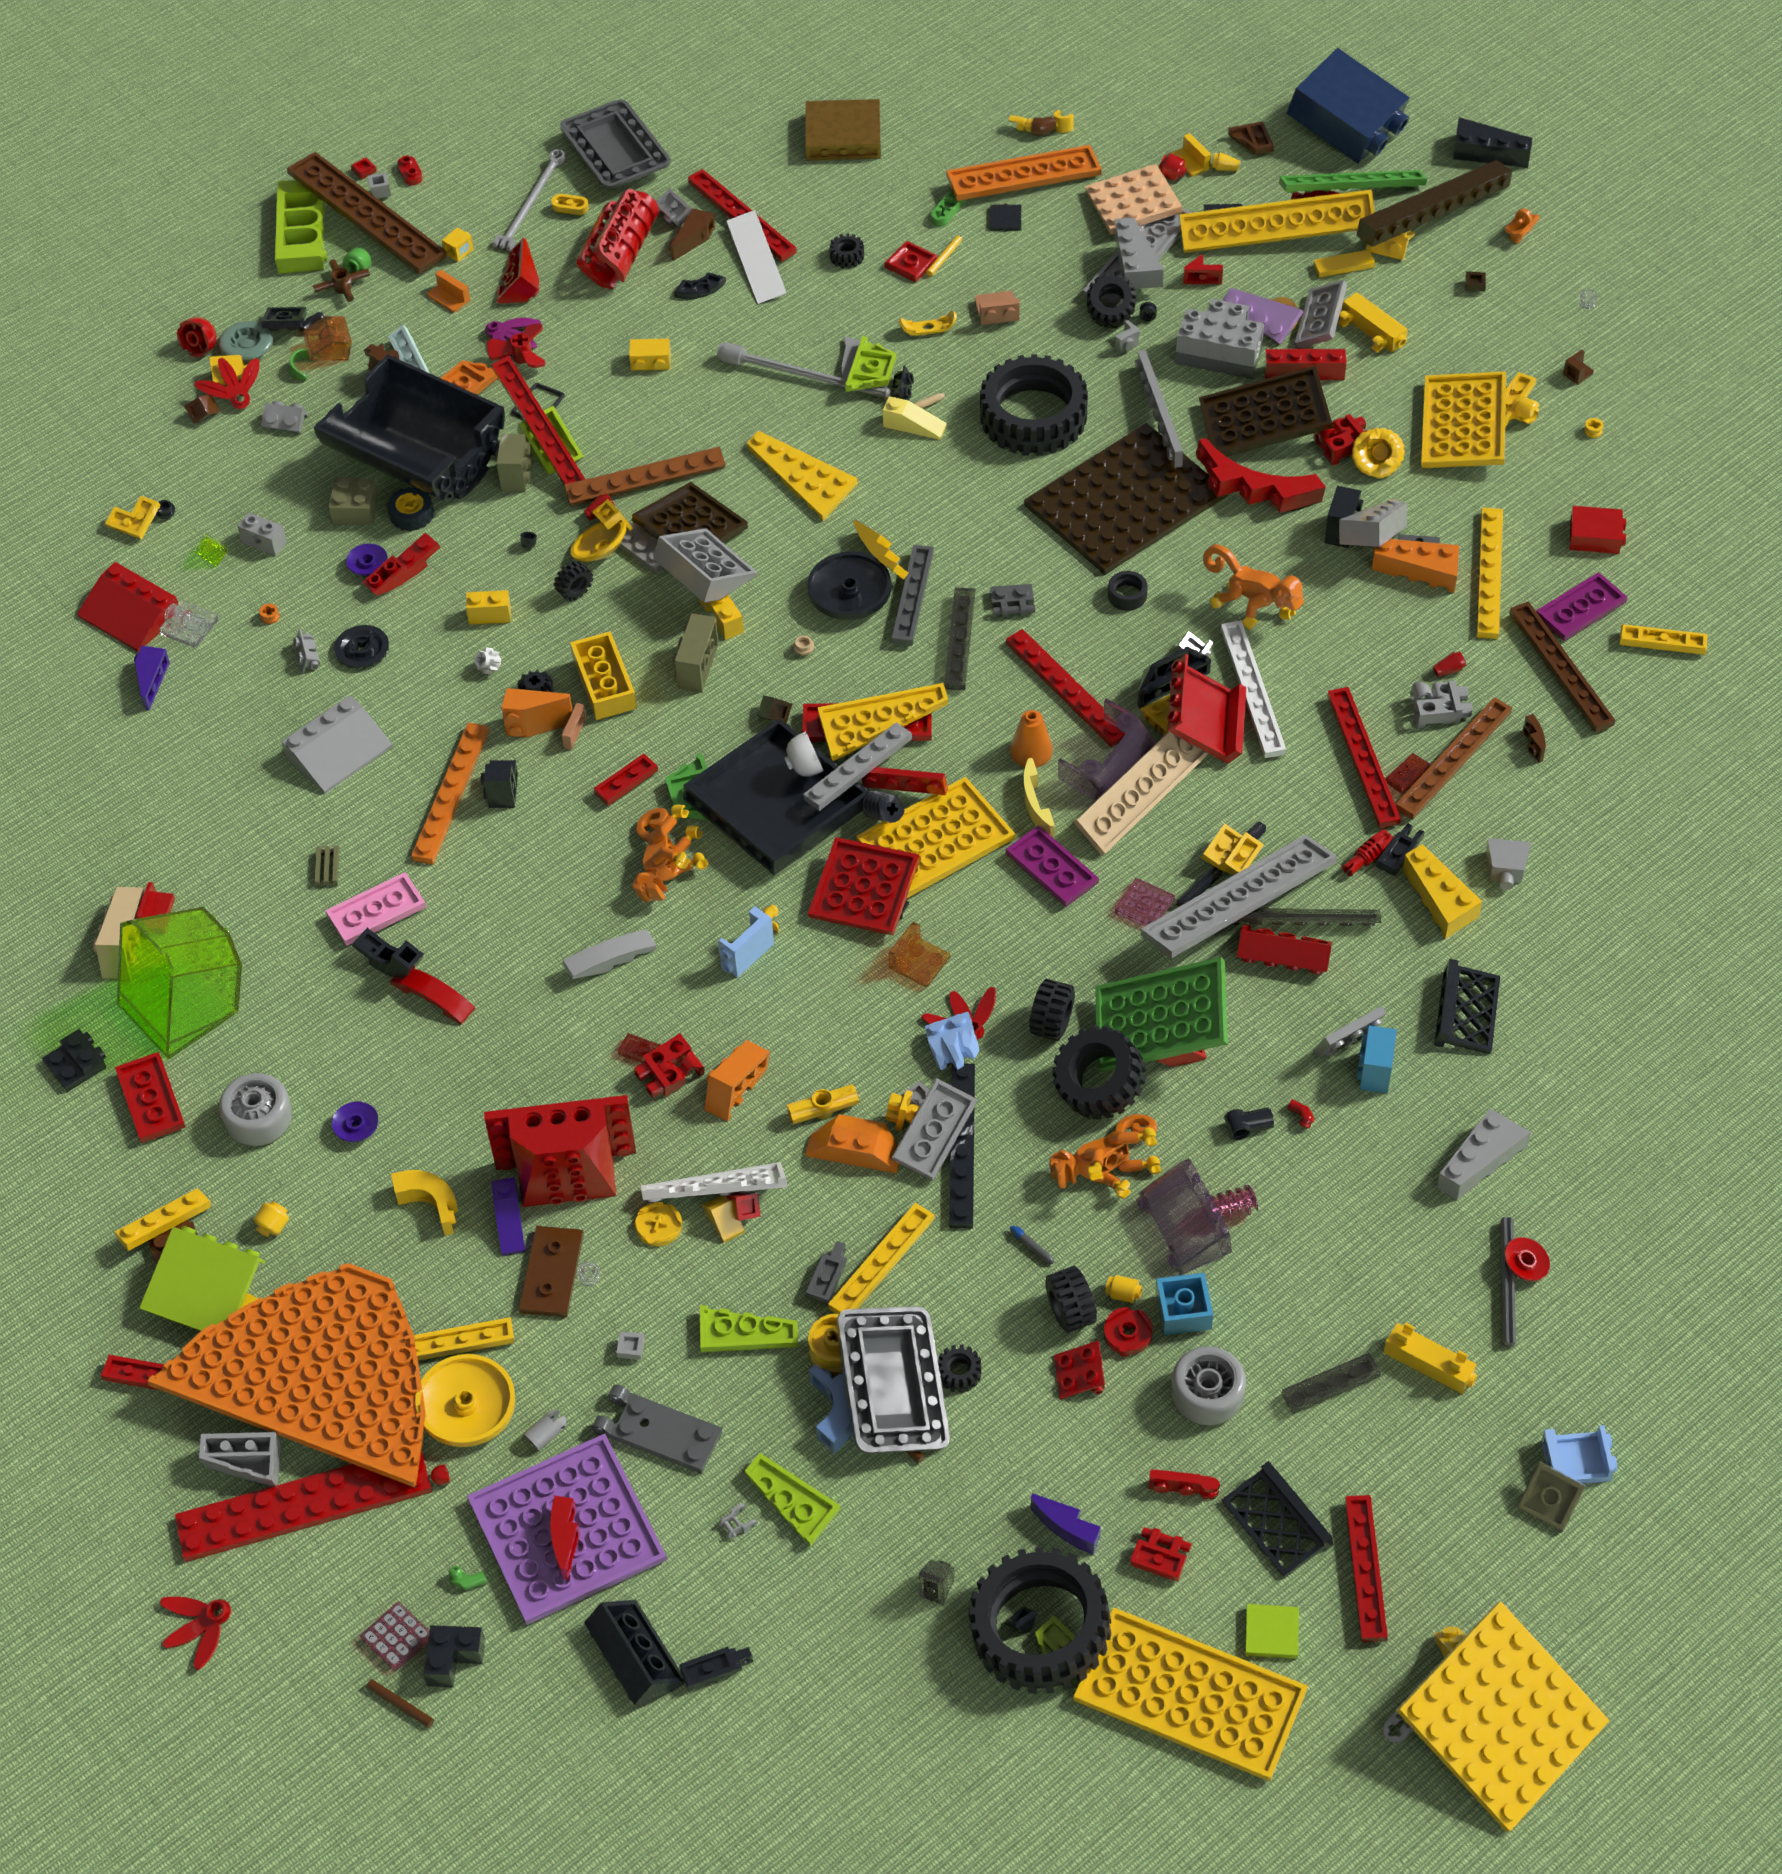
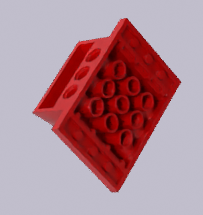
M627 1095L484 1112V1120L496 1170L517 1168L522 1207L546 1204L559 1205L563 1202H583L588 1199L617 1196L613 1156H628L629 1154L636 1153Z

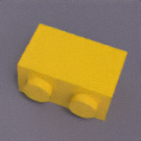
M630 339L629 359L631 370H670V340Z
M508 590L466 592V611L469 625L510 623L511 603Z

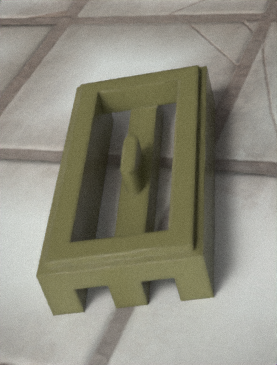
M338 845L334 846L333 849H330V846H325V849L316 847V887L338 885L340 851ZM322 855H325L324 881H321ZM330 855H333L332 880H329Z

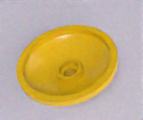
M620 520L608 530L601 522H598L585 530L571 547L570 552L574 560L593 562L609 557L618 548L625 536V523Z

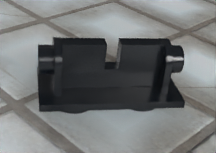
M903 365L902 371L894 374L892 385L894 389L891 390L890 397L909 401L912 396L911 389L914 383V376L909 372L906 365Z

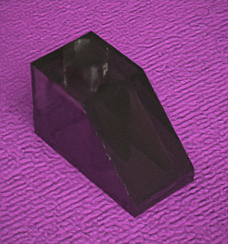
M930 1560L919 1573V1596L944 1605L955 1580V1568L945 1561L937 1562Z

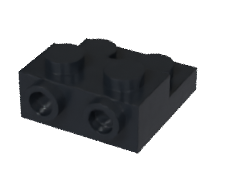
M80 1029L61 1039V1046L42 1058L43 1063L67 1093L107 1068L103 1060L106 1058L103 1050L99 1046L94 1048L92 1045L94 1040L88 1032L82 1033Z

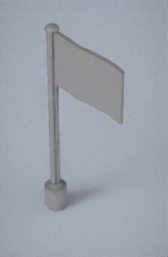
M844 337L845 352L842 360V378L751 355L745 351V347L728 342L719 345L717 358L721 359L722 362L737 366L748 362L845 388L860 340ZM887 386L856 390L883 397L885 400L891 395V391Z

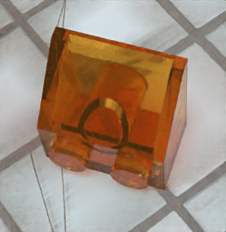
M325 316L303 330V337L310 360L349 361L352 341L345 316Z

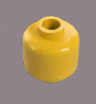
M274 1201L263 1203L253 1218L254 1224L258 1226L256 1231L267 1238L270 1234L278 1236L289 1221V1216L286 1214L288 1210Z

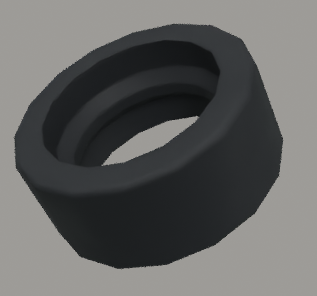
M1134 571L1118 572L1109 580V602L1120 610H1136L1146 602L1147 581L1141 574ZM1129 585L1138 588L1140 592L1132 596H1124L1117 593L1116 589Z

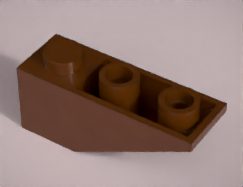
M694 208L691 210L690 214L685 217L683 226L678 229L677 236L670 242L669 251L671 252L672 260H677L708 241L715 229L714 213Z

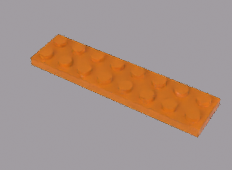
M1091 145L946 170V177L956 200L960 201L1099 176L1102 173V168Z

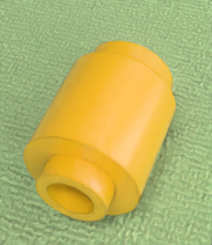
M1115 1275V1277L1109 1276L1105 1295L1110 1296L1111 1299L1134 1304L1136 1299L1140 1300L1143 1286L1139 1285V1280L1119 1275Z

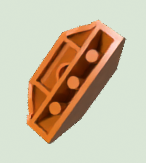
M838 1114L811 1134L805 1153L807 1157L897 1173L899 1163L892 1160L898 1144L885 1123Z

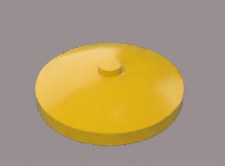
M475 1354L456 1355L438 1362L421 1379L422 1390L416 1393L417 1413H420L419 1404H421V1394L423 1391L426 1411L425 1431L437 1441L454 1447L476 1446L493 1439L508 1425L515 1409V1390L509 1374L497 1362Z

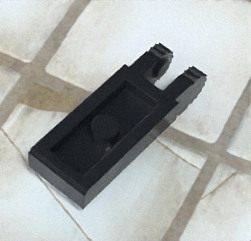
M1408 823L1401 832H1398L1379 857L1376 867L1396 876L1404 865L1405 854L1419 845L1425 832L1419 830L1413 838L1408 837L1413 828Z

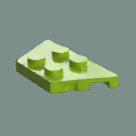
M862 335L845 384V391L888 386L897 360V353L885 349L879 343L874 345L868 342V337Z

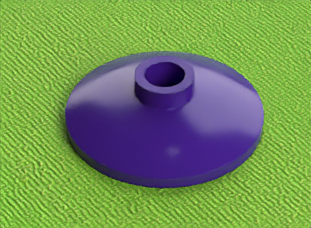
M366 543L353 548L347 555L346 563L349 570L354 574L369 576L388 559V556L383 547L377 544Z
M360 1101L350 1102L341 1106L332 1118V1128L335 1135L346 1142H360L369 1138L376 1131L379 1123L376 1110L370 1104Z

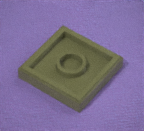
M1540 1461L1517 1507L1563 1532L1586 1485Z

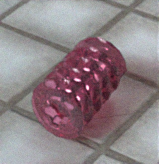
M1244 1185L1243 1190L1240 1187L1235 1188L1234 1193L1231 1190H1226L1225 1195L1219 1192L1216 1194V1198L1213 1195H1209L1207 1201H1205V1210L1212 1226H1215V1218L1224 1223L1225 1215L1232 1221L1234 1218L1233 1213L1235 1212L1239 1218H1242V1210H1245L1248 1215H1251L1252 1207L1258 1211L1254 1190L1249 1185Z

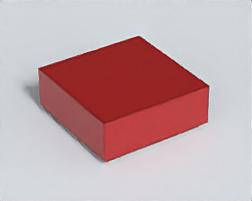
M366 157L350 165L351 170L361 180L377 172L376 166Z

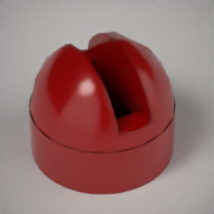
M446 1464L436 1466L431 1472V1479L437 1485L450 1483Z

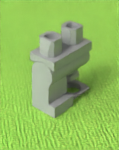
M1454 680L1448 681V683L1436 682L1430 689L1429 685L1421 681L1415 682L1411 687L1410 697L1417 729L1426 728V724H1460L1461 718L1471 717L1473 711L1472 703H1461V701L1468 700L1467 686H1456Z

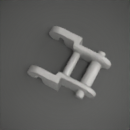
M744 1503L731 1509V1514L722 1517L719 1522V1526H725L729 1532L727 1534L728 1538H735L742 1531L745 1534L751 1530L752 1525L753 1527L757 1525L755 1519L746 1524H740L736 1516L739 1514V1510L743 1511L746 1508ZM732 1520H734V1522L737 1525V1527L734 1529L729 1524V1522H731Z

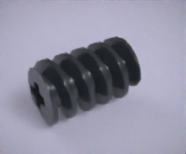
M878 791L868 792L862 801V809L868 817L888 823L899 821L905 811L897 796Z

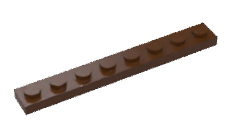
M1528 601L1510 608L1509 614L1595 733L1614 726L1616 721L1530 602Z

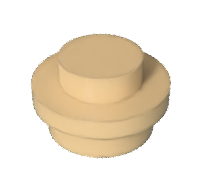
M799 636L793 644V649L798 655H809L814 650V642L808 636Z

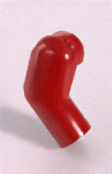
M1291 1099L1287 1110L1300 1115L1302 1118L1299 1120V1125L1309 1129L1315 1120L1311 1109Z

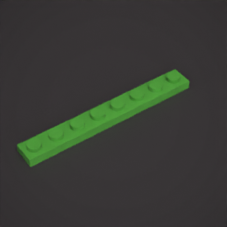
M1421 170L1280 176L1279 184L1288 193H1295L1296 191L1313 192L1314 190L1328 192L1335 189L1347 191L1349 189L1365 190L1366 188H1401V186L1415 188L1426 185L1428 178Z

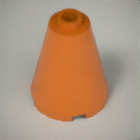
M1028 710L1020 718L1010 745V754L1014 762L1022 767L1026 766L1029 758H1033L1035 767L1038 768L1045 765L1051 759L1053 745L1041 713L1035 710Z

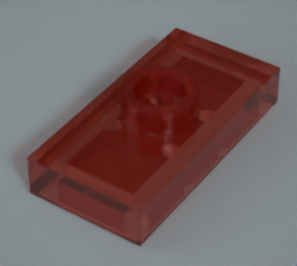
M1412 753L1386 778V782L1389 786L1403 794L1430 767V763Z
M627 1033L618 1049V1055L641 1063L643 1055L650 1053L661 1044Z

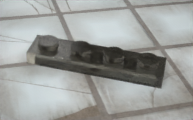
M1366 1353L1284 1388L1281 1395L1292 1414H1295L1377 1379L1381 1376V1371L1371 1354Z

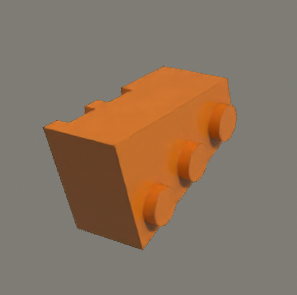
M748 1040L741 1046H737L728 1058H724L715 1070L709 1072L706 1079L708 1086L704 1110L728 1122L731 1118V1109L735 1104L740 1106L743 1102V1098H741L747 1088L752 1090L767 1070L770 1051Z

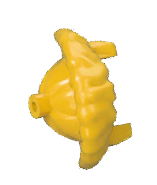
M1369 429L1366 432L1360 433V436L1354 441L1352 459L1360 472L1375 478L1389 477L1400 467L1401 462L1404 460V443L1398 434L1393 433L1390 429Z

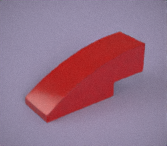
M554 1495L550 1522L551 1538L563 1580H568L580 1537L578 1523L573 1522L576 1506L574 1498Z

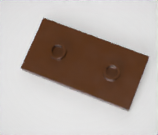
M536 1226L519 1307L520 1313L568 1317L584 1237L583 1230Z

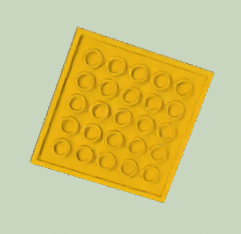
M1501 1601L1497 1602L1396 1709L1400 1716L1505 1832H1510L1610 1721Z

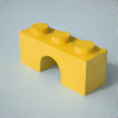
M729 595L724 596L720 600L703 602L698 598L705 611H712L714 617H716L717 629L725 640L744 633L743 616Z

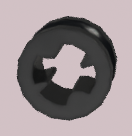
M1152 302L1142 303L1139 309L1140 319L1148 322L1153 321L1157 314L1156 305Z

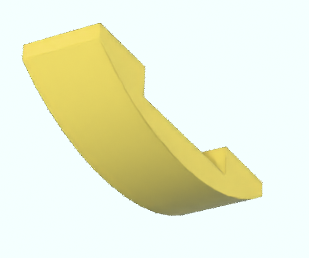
M1029 758L1024 770V801L1026 809L1035 826L1039 825L1054 838L1055 825L1050 809L1040 810L1034 789L1038 788V773L1033 758Z

